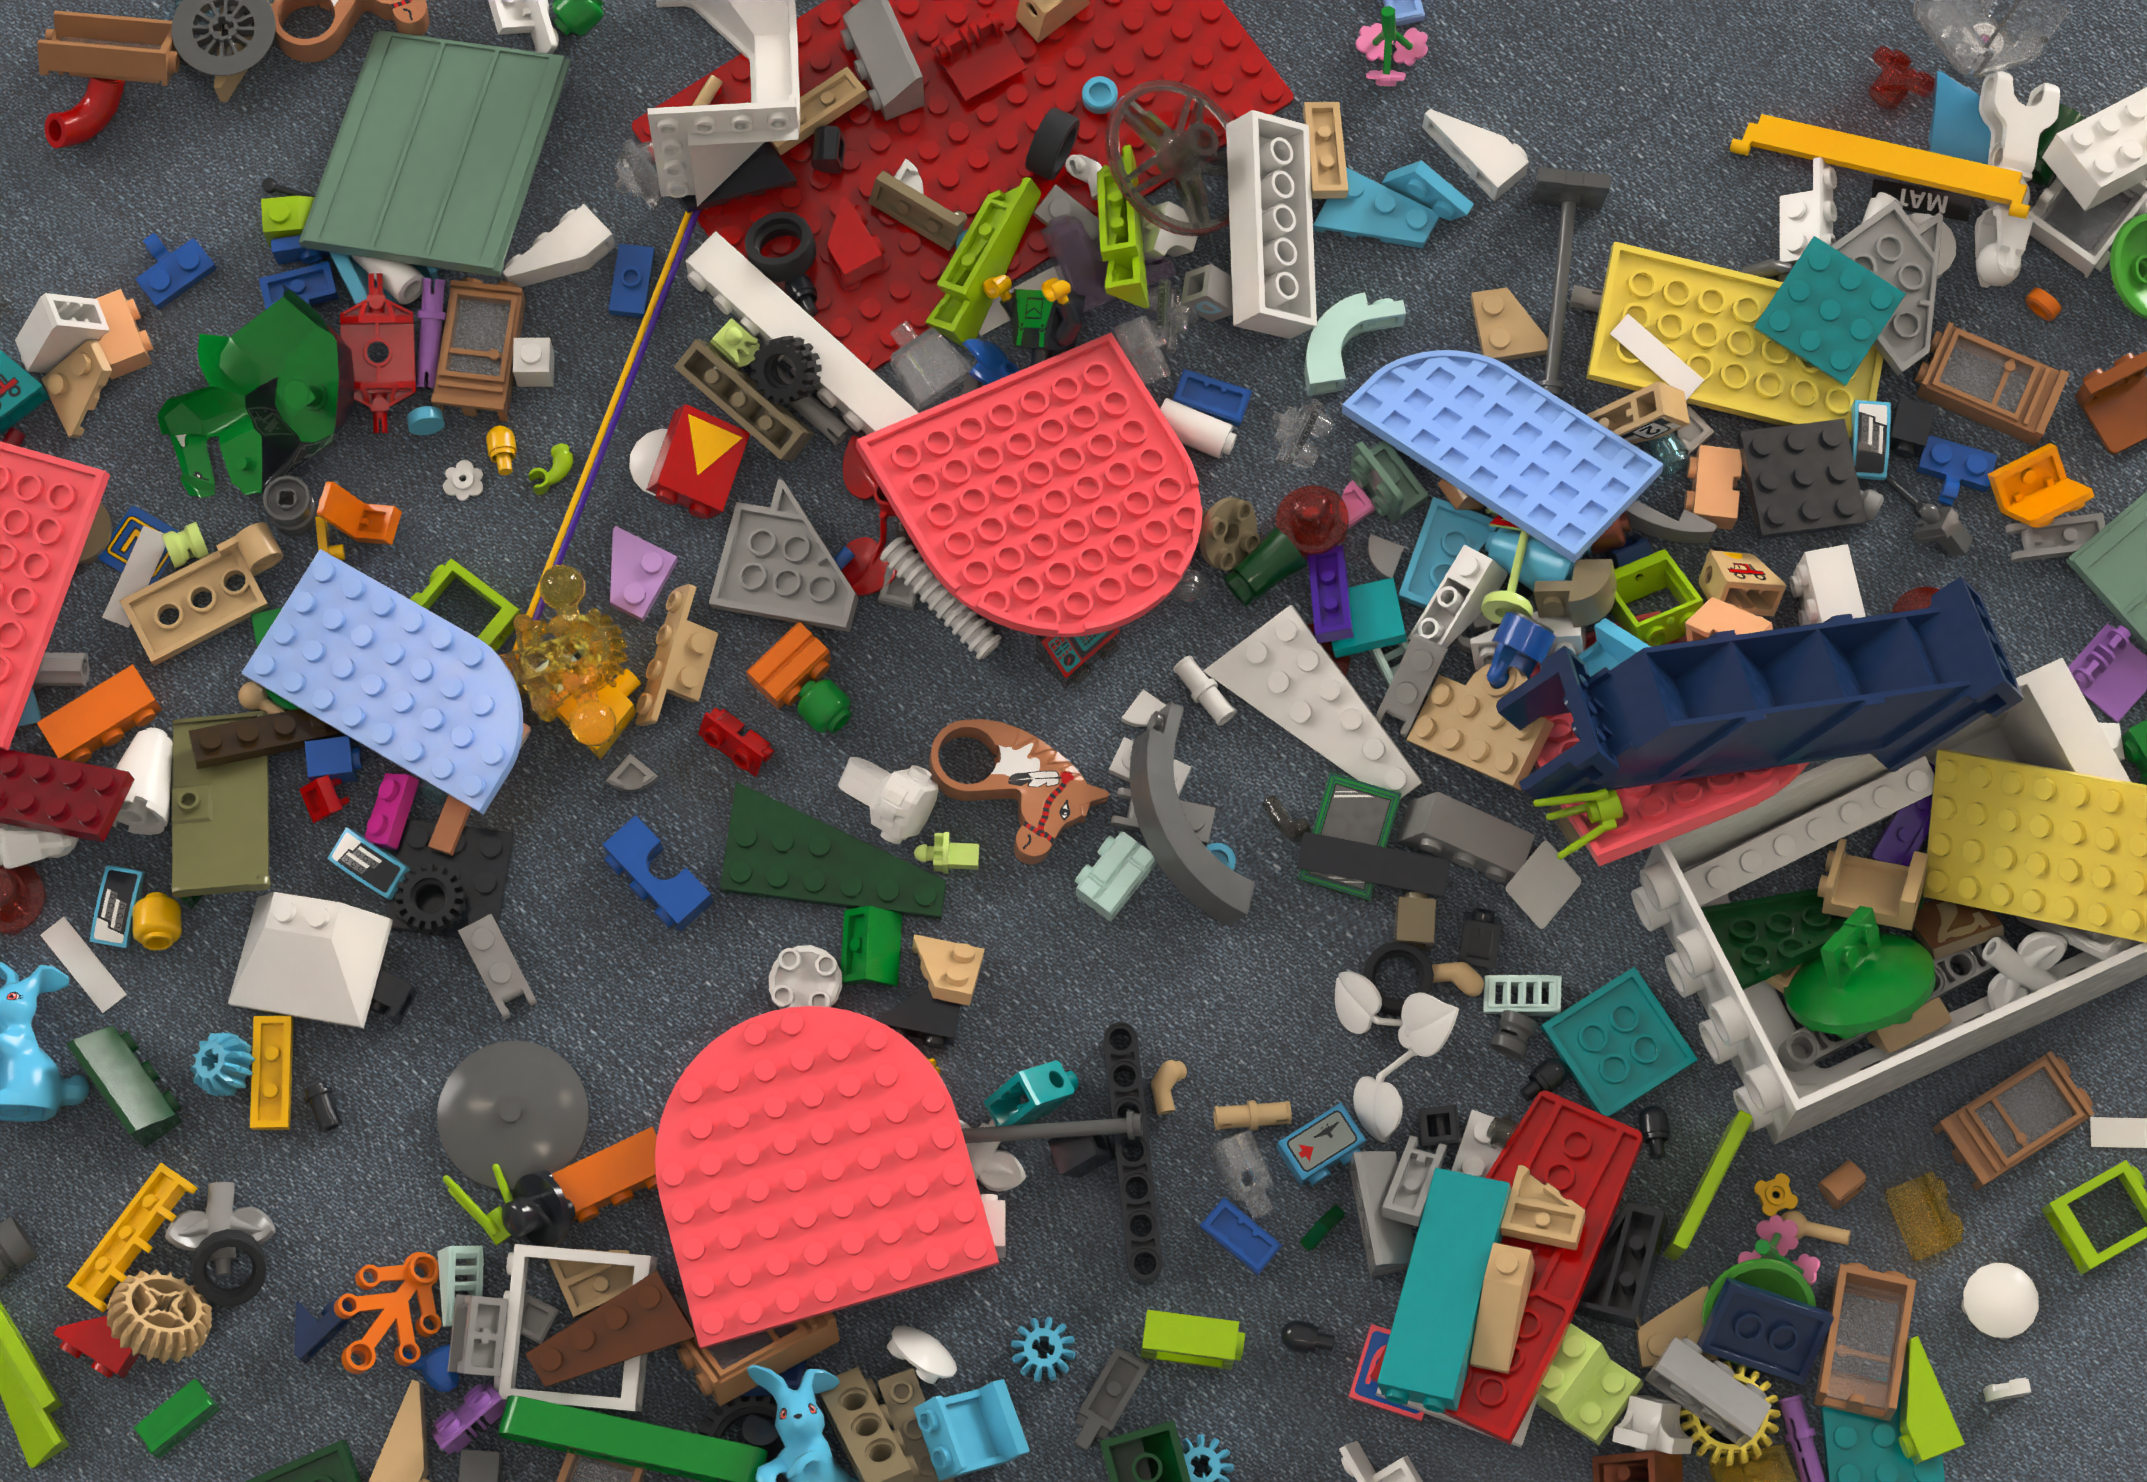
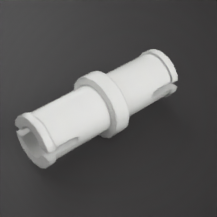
M1189 655L1175 665L1173 671L1192 692L1191 698L1196 703L1200 702L1218 726L1225 724L1236 714L1235 708L1229 704L1217 689L1218 683L1213 678L1209 679L1192 656Z

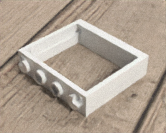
M515 1244L514 1252H509L506 1265L507 1274L511 1275L510 1291L506 1290L503 1295V1299H508L502 1366L500 1377L494 1376V1388L499 1391L502 1399L507 1400L509 1395H515L561 1405L642 1412L648 1353L624 1362L621 1398L515 1389L529 1257L633 1266V1285L656 1271L657 1257Z

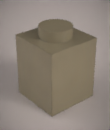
M1409 892L1405 894V897L1399 896L1396 904L1394 941L1411 943L1421 950L1431 951L1434 944L1436 899H1428L1427 894L1420 892Z

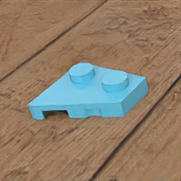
M1422 160L1388 172L1382 181L1385 187L1432 209L1436 215L1449 221L1468 215L1474 203Z

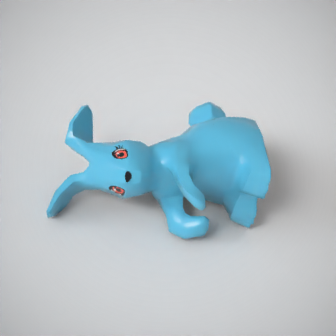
M0 962V977L6 981V984L0 988V1121H47L54 1117L62 1106H73L82 1103L87 1098L90 1088L84 1076L73 1075L70 1079L63 1078L57 1064L47 1053L38 1047L31 1027V1022L36 1012L38 995L66 988L69 986L70 980L66 974L55 967L40 965L29 977L19 981V975L8 965Z
M753 1364L747 1367L748 1375L752 1380L765 1388L776 1400L777 1414L775 1427L785 1446L777 1458L758 1467L756 1481L776 1482V1476L783 1474L788 1482H859L857 1479L851 1478L846 1471L836 1464L828 1442L822 1435L825 1426L824 1415L816 1404L814 1394L836 1388L840 1383L838 1377L825 1370L807 1369L801 1379L798 1390H792L788 1388L785 1380L772 1370Z

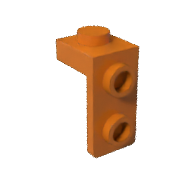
M329 481L325 483L317 509L319 517L356 542L384 545L393 544L402 511L395 506L365 504L335 482Z

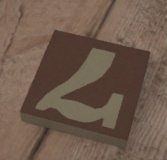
M1937 899L1923 904V909L1918 910L1916 913L1912 932L1935 960L1990 941L1994 937L2004 935L2003 924L1992 911Z

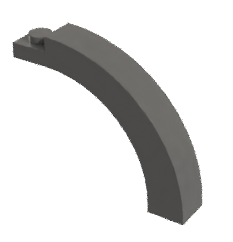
M1171 702L1160 711H1155L1148 721L1147 731L1133 740L1130 757V788L1134 812L1149 850L1169 880L1198 908L1216 920L1231 926L1248 915L1255 882L1234 872L1217 859L1202 843L1186 818L1177 794L1173 767L1175 743L1184 708Z

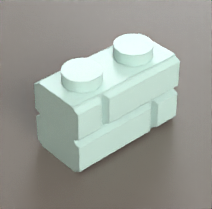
M1122 831L1116 838L1110 835L1104 841L1097 852L1101 856L1093 867L1087 864L1075 879V882L1078 884L1076 896L1088 906L1094 908L1096 912L1108 921H1112L1156 866V860L1152 853Z

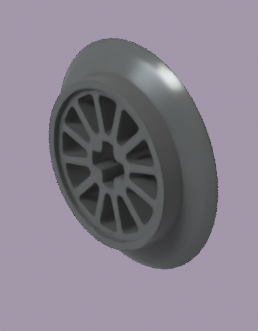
M182 0L176 9L172 21V39L181 58L194 69L217 76L237 74L257 64L270 49L276 30L274 12L267 0ZM224 5L222 14H219L216 7ZM230 6H236L235 10L230 14ZM212 10L215 17L210 18L205 13ZM244 12L249 13L248 15L241 17ZM202 21L207 25H197V23ZM252 23H255L254 27H246ZM227 24L229 27L228 35L222 36L220 33L221 25ZM197 34L202 35L198 38H195V35ZM242 36H253V37H252V39L249 41V40L245 39V38L242 37ZM239 43L245 48L241 51H237L234 44ZM209 44L205 50H202L200 48L202 46ZM220 46L219 56L213 55L217 48ZM228 46L233 50V55L226 56Z

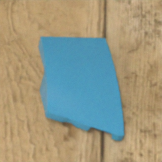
M1936 71L1932 96L1933 112L1928 138L1930 144L1929 152L1988 165L1991 132L1979 112L1980 96L1977 92L1963 86L1942 71Z

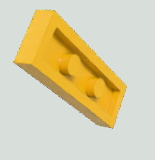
M254 1016L252 1056L255 1058V1061L252 1063L253 1075L251 1078L250 1128L252 1130H290L294 1018L292 1016Z

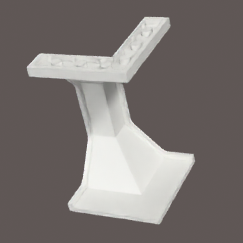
M656 0L657 8L685 6L694 9L749 60L751 77V103L647 108L661 197L681 198L686 195H696L698 207L764 142L799 140L801 113L795 0Z

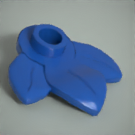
M968 339L963 342V346L978 361L969 371V375L984 385L1020 371L994 343L988 340L983 342L978 339Z

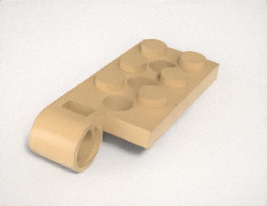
M259 522L244 528L236 536L216 545L218 551L119 600L153 666L250 618L251 614L259 613L269 608L254 576L278 564L284 555L267 523ZM242 575L245 577V584L240 590L230 591L226 588L227 580L231 576ZM206 591L212 594V601L207 607L198 608L193 605L194 597L198 593ZM169 608L177 609L179 611V618L175 623L165 625L160 622V616L163 611Z

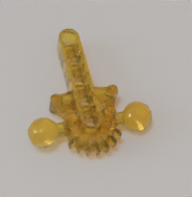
M555 565L548 569L541 578L540 595L546 605L557 610L558 616L553 617L550 623L546 624V621L532 620L527 614L517 615L513 625L516 629L518 650L499 656L509 670H514L513 678L518 687L519 694L529 693L532 710L542 720L546 722L553 721L557 717V709L564 704L563 701L572 696L577 701V706L570 715L569 725L574 739L586 746H601L610 741L616 731V717L613 710L606 703L599 701L597 691L603 689L607 684L610 687H616L617 683L613 676L624 675V669L619 663L628 661L627 654L621 651L627 647V642L623 637H620L622 630L617 624H613V620L609 615L604 614L601 616L600 611L593 607L586 615H580L578 605H580L585 597L586 591L583 575L574 567ZM552 633L556 638L545 641L542 635ZM584 649V654L579 660L571 661L572 655L576 651ZM549 660V664L544 670L536 672V668L541 661ZM562 683L564 689L557 694L558 684Z

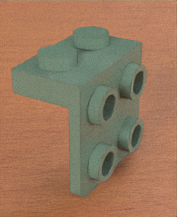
M1383 440L1370 450L1362 441L1354 446L1350 464V475L1360 488L1365 487L1372 495L1371 502L1381 516L1387 515L1391 522L1394 523L1428 500L1429 494L1389 443Z

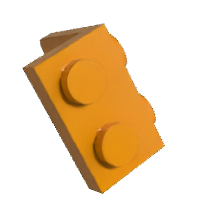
M2051 443L1987 474L2000 513L2034 528H2041L2051 524L2055 517L2065 512L2081 509L2085 506L2086 501L2094 497L2092 488L2067 478L2057 446Z

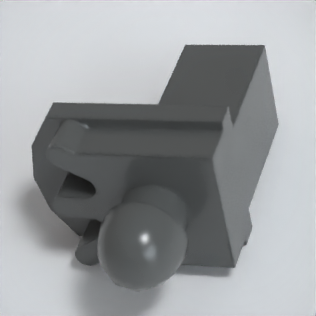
M1924 504L1920 509V515L1923 520L1916 522L1918 526L1913 532L1916 543L1922 544L1939 541L1951 557L1966 554L1973 537L1958 520L1959 513L1954 511L1951 506L1938 509L1933 504Z

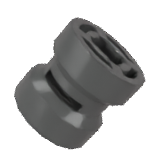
M1504 1010L1499 1020L1500 1030L1493 1035L1489 1046L1502 1055L1523 1060L1528 1051L1526 1044L1528 1038L1534 1035L1538 1024L1521 1013Z

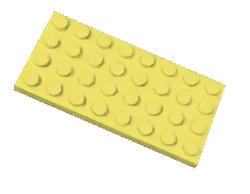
M1614 242L1611 246L1586 379L1638 391L1657 381L1667 384L1610 334L1623 318L1629 314L1704 379L1701 385L1686 400V403L1780 426L1845 419L1850 442L1852 439L1851 406L1854 400L1876 401L1884 357L1873 344L1847 385L1843 386L1753 329L1783 282Z
M1937 750L1927 848L1929 857L1923 897L2147 943V785L1954 750Z

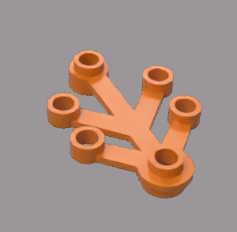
M415 1252L405 1259L403 1265L376 1267L371 1264L365 1265L355 1276L356 1284L363 1290H371L380 1282L403 1281V1283L393 1293L355 1296L347 1293L336 1300L334 1311L341 1319H350L358 1312L382 1310L362 1339L354 1341L344 1349L341 1360L348 1372L362 1374L374 1365L376 1360L374 1348L394 1321L399 1346L394 1352L396 1362L401 1366L407 1367L420 1358L421 1351L415 1343L408 1301L416 1292L421 1316L415 1323L418 1334L423 1337H431L441 1328V1319L436 1314L432 1286L439 1278V1265L432 1255L425 1252ZM416 1266L423 1269L424 1278L417 1276L414 1271ZM364 1272L372 1274L373 1283H368L364 1279ZM342 1301H348L352 1305V1312H347L343 1309ZM424 1319H429L433 1323V1330L425 1328L423 1324ZM403 1348H408L412 1352V1359H407L403 1356ZM351 1354H357L361 1358V1365H355L352 1362Z

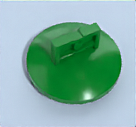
M1859 906L1844 922L1843 927L1838 932H1835L1820 949L1821 955L1804 962L1792 977L1788 987H1784V997L1790 1014L1799 1023L1806 1026L1807 1030L1838 1034L1840 1038L1850 1039L1860 1033L1871 1032L1893 1024H1903L1910 1021L1913 1013L1932 996L1936 984V970L1933 959L1925 947L1904 936L1879 933L1873 908Z

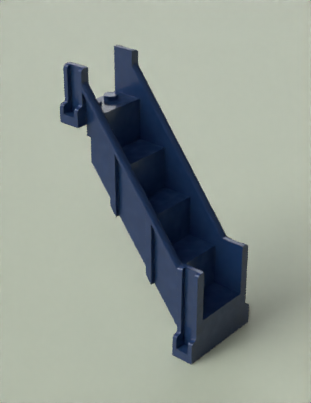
M1960 576L1934 593L1931 597V605L1925 609L1854 619L1852 614L1832 616L1823 623L1736 635L1735 630L1716 632L1703 640L1643 648L1613 669L1609 670L1605 667L1591 677L1586 663L1566 646H1563L1543 660L1542 669L1539 673L1499 699L1496 708L1498 713L1519 731L1542 716L1572 713L1574 722L1571 726L1580 742L1519 782L1520 788L1536 800L1590 793L1604 788L1609 791L1871 754L1890 772H1896L1983 715L1989 714L1995 718L2024 700V697L1981 595Z

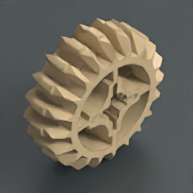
M157 1269L148 1275L140 1270L136 1276L128 1275L123 1283H119L114 1289L107 1305V1326L111 1328V1337L120 1339V1348H132L133 1356L140 1353L147 1357L148 1362L154 1357L158 1358L162 1364L169 1358L179 1363L184 1356L191 1358L196 1350H200L201 1346L204 1345L212 1326V1307L207 1304V1300L202 1294H198L196 1285L189 1286L186 1284V1277L176 1279L172 1277L171 1271L167 1275H161Z

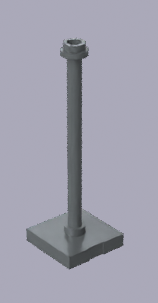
M1539 167L1532 187L1531 202L1562 205L1545 376L1544 380L1538 381L1537 384L1560 398L1565 385L1559 381L1575 211L1576 207L1602 210L1610 189L1611 175Z
M1127 1111L1126 1118L963 1128L962 1132L966 1144L1123 1133L1128 1134L1129 1140H1135L1137 1136H1143V1120L1141 1113L1134 1114V1111Z

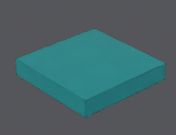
M1393 577L1349 587L1354 637L1332 641L1335 658L1407 642Z

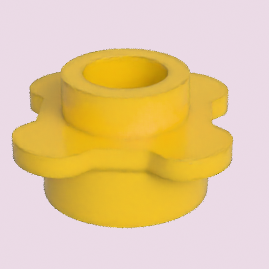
M1783 1173L1777 1174L1774 1179L1767 1182L1760 1180L1754 1186L1755 1194L1759 1195L1762 1212L1767 1216L1776 1215L1778 1211L1784 1208L1794 1209L1798 1203L1797 1196L1792 1194L1789 1187L1790 1178ZM1773 1192H1778L1779 1198H1774Z

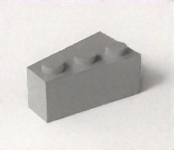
M1437 791L1409 801L1396 842L1451 860L1458 865L1484 872L1485 876L1492 880L1506 882V880L1512 879L1525 864L1535 835Z

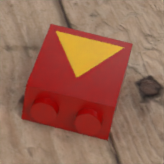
M684 404L673 413L646 490L656 494L655 498L669 505L678 503L689 508L688 512L695 517L701 519L713 518L724 510L750 433Z

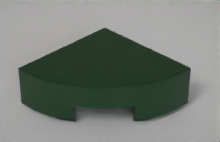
M1335 1204L1313 1225L1299 1243L1308 1251L1313 1250L1322 1242L1327 1233L1341 1222L1345 1217V1212Z

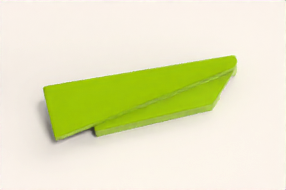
M1125 145L1122 148V157L1113 166L1124 190L1140 208L1137 165L1131 145ZM1104 165L1097 172L1100 252L1103 262L1108 261L1105 291L1106 294L1139 307L1149 308L1141 215L1125 199L1115 183L1110 168Z
M1023 178L1019 187L1006 193L997 190L987 195L937 283L940 290L946 294L928 316L925 323L965 349L967 348L963 346V342L968 339L977 338L994 300L985 294L983 282L991 277L1006 274L1041 196V191L1031 178Z
M0 1301V1395L28 1466L36 1468L70 1446L50 1414L63 1406V1403Z

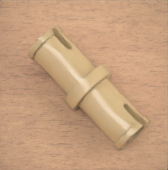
M1255 1100L1247 1101V1105L1214 1106L1213 1111L1215 1130L1249 1127L1250 1131L1258 1130V1126L1291 1125L1292 1123L1290 1101L1257 1104Z

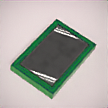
M1330 772L1312 833L1386 847L1402 793ZM1301 870L1298 880L1370 901L1374 884L1305 870Z

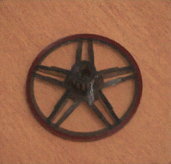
M1171 80L1148 81L1132 88L1122 96L1109 115L1105 131V150L1111 174L1119 190L1130 205L1141 216L1157 227L1182 236L1194 237L1214 233L1230 223L1229 208L1220 217L1210 220L1206 206L1209 201L1201 175L1228 179V169H1226L1228 168L1227 153L1217 151L1219 145L1218 137L1209 125L1203 123V108L1208 109L1219 120L1225 130L1226 124L1232 120L1215 101L1189 85ZM1156 91H1168L1186 96L1174 130L1170 129L1150 110L1146 112L1135 100L1145 94ZM1193 99L1195 100V103L1191 113L1188 128L1184 130L1190 112L1189 107ZM1122 118L1157 153L1128 175L1119 149V130ZM1206 163L1212 164V165H1215V166H1219V167L1208 166V165H1206ZM1154 165H1157L1161 174L1134 187L1131 182L1133 179ZM1173 177L1179 198L1190 223L1173 219L1161 213L1150 205L1139 192Z

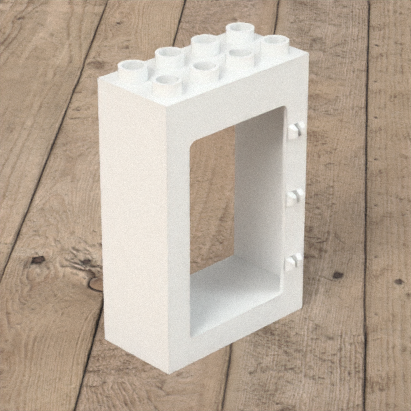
M2063 658L2016 678L2024 700L1995 718L1989 714L1983 715L1921 755L1926 756L1930 763L1936 765L1937 750L1948 749L2131 782ZM1871 754L1836 758L1804 772L1775 795L1754 807L1654 845L1644 869L1640 870L1639 881L1642 886L1631 892L1635 909L1647 930L1653 931L1663 926L1676 951L1665 957L1667 971L1675 988L1684 998L1697 992L1710 1018L1699 1023V1031L1707 1051L1717 1064L1731 1059L1744 1086L1733 1091L1738 1111L1741 1109L1752 1115L1753 1120L1749 1126L1752 1132L1766 1127L1774 1144L2147 975V943L2134 941L2123 952L2104 961L2089 953H2080L2048 969L2057 976L2055 983L2035 992L2028 990L2027 996L1994 1011L1990 1008L1988 996L1949 1013L1952 1018L1949 1024L1893 1053H1886L1874 1047L1830 1068H1820L1813 1064L1797 1072L1787 1070V1075L1797 1085L1816 1083L1818 1086V1091L1799 1099L1778 1059L1780 1045L1796 1032L1775 988L1765 981L1745 990L1741 988L1701 910V907L1730 903L1728 893L1699 906L1682 872L1889 772V770ZM1893 813L1890 814V815H1888V816H1886V817H1884V818H1882V819H1879V820H1877V821H1875V822H1873V823H1871V824H1869V825H1867V826H1865V827H1863V828H1861V829H1864V828H1866V827H1868V826H1870V825H1872V824H1875V823H1877V822H1879V821H1881V820H1884V819H1886V818L1892 816ZM1791 1044L1793 1054L1798 1058L1805 1059V1049L1799 1044Z

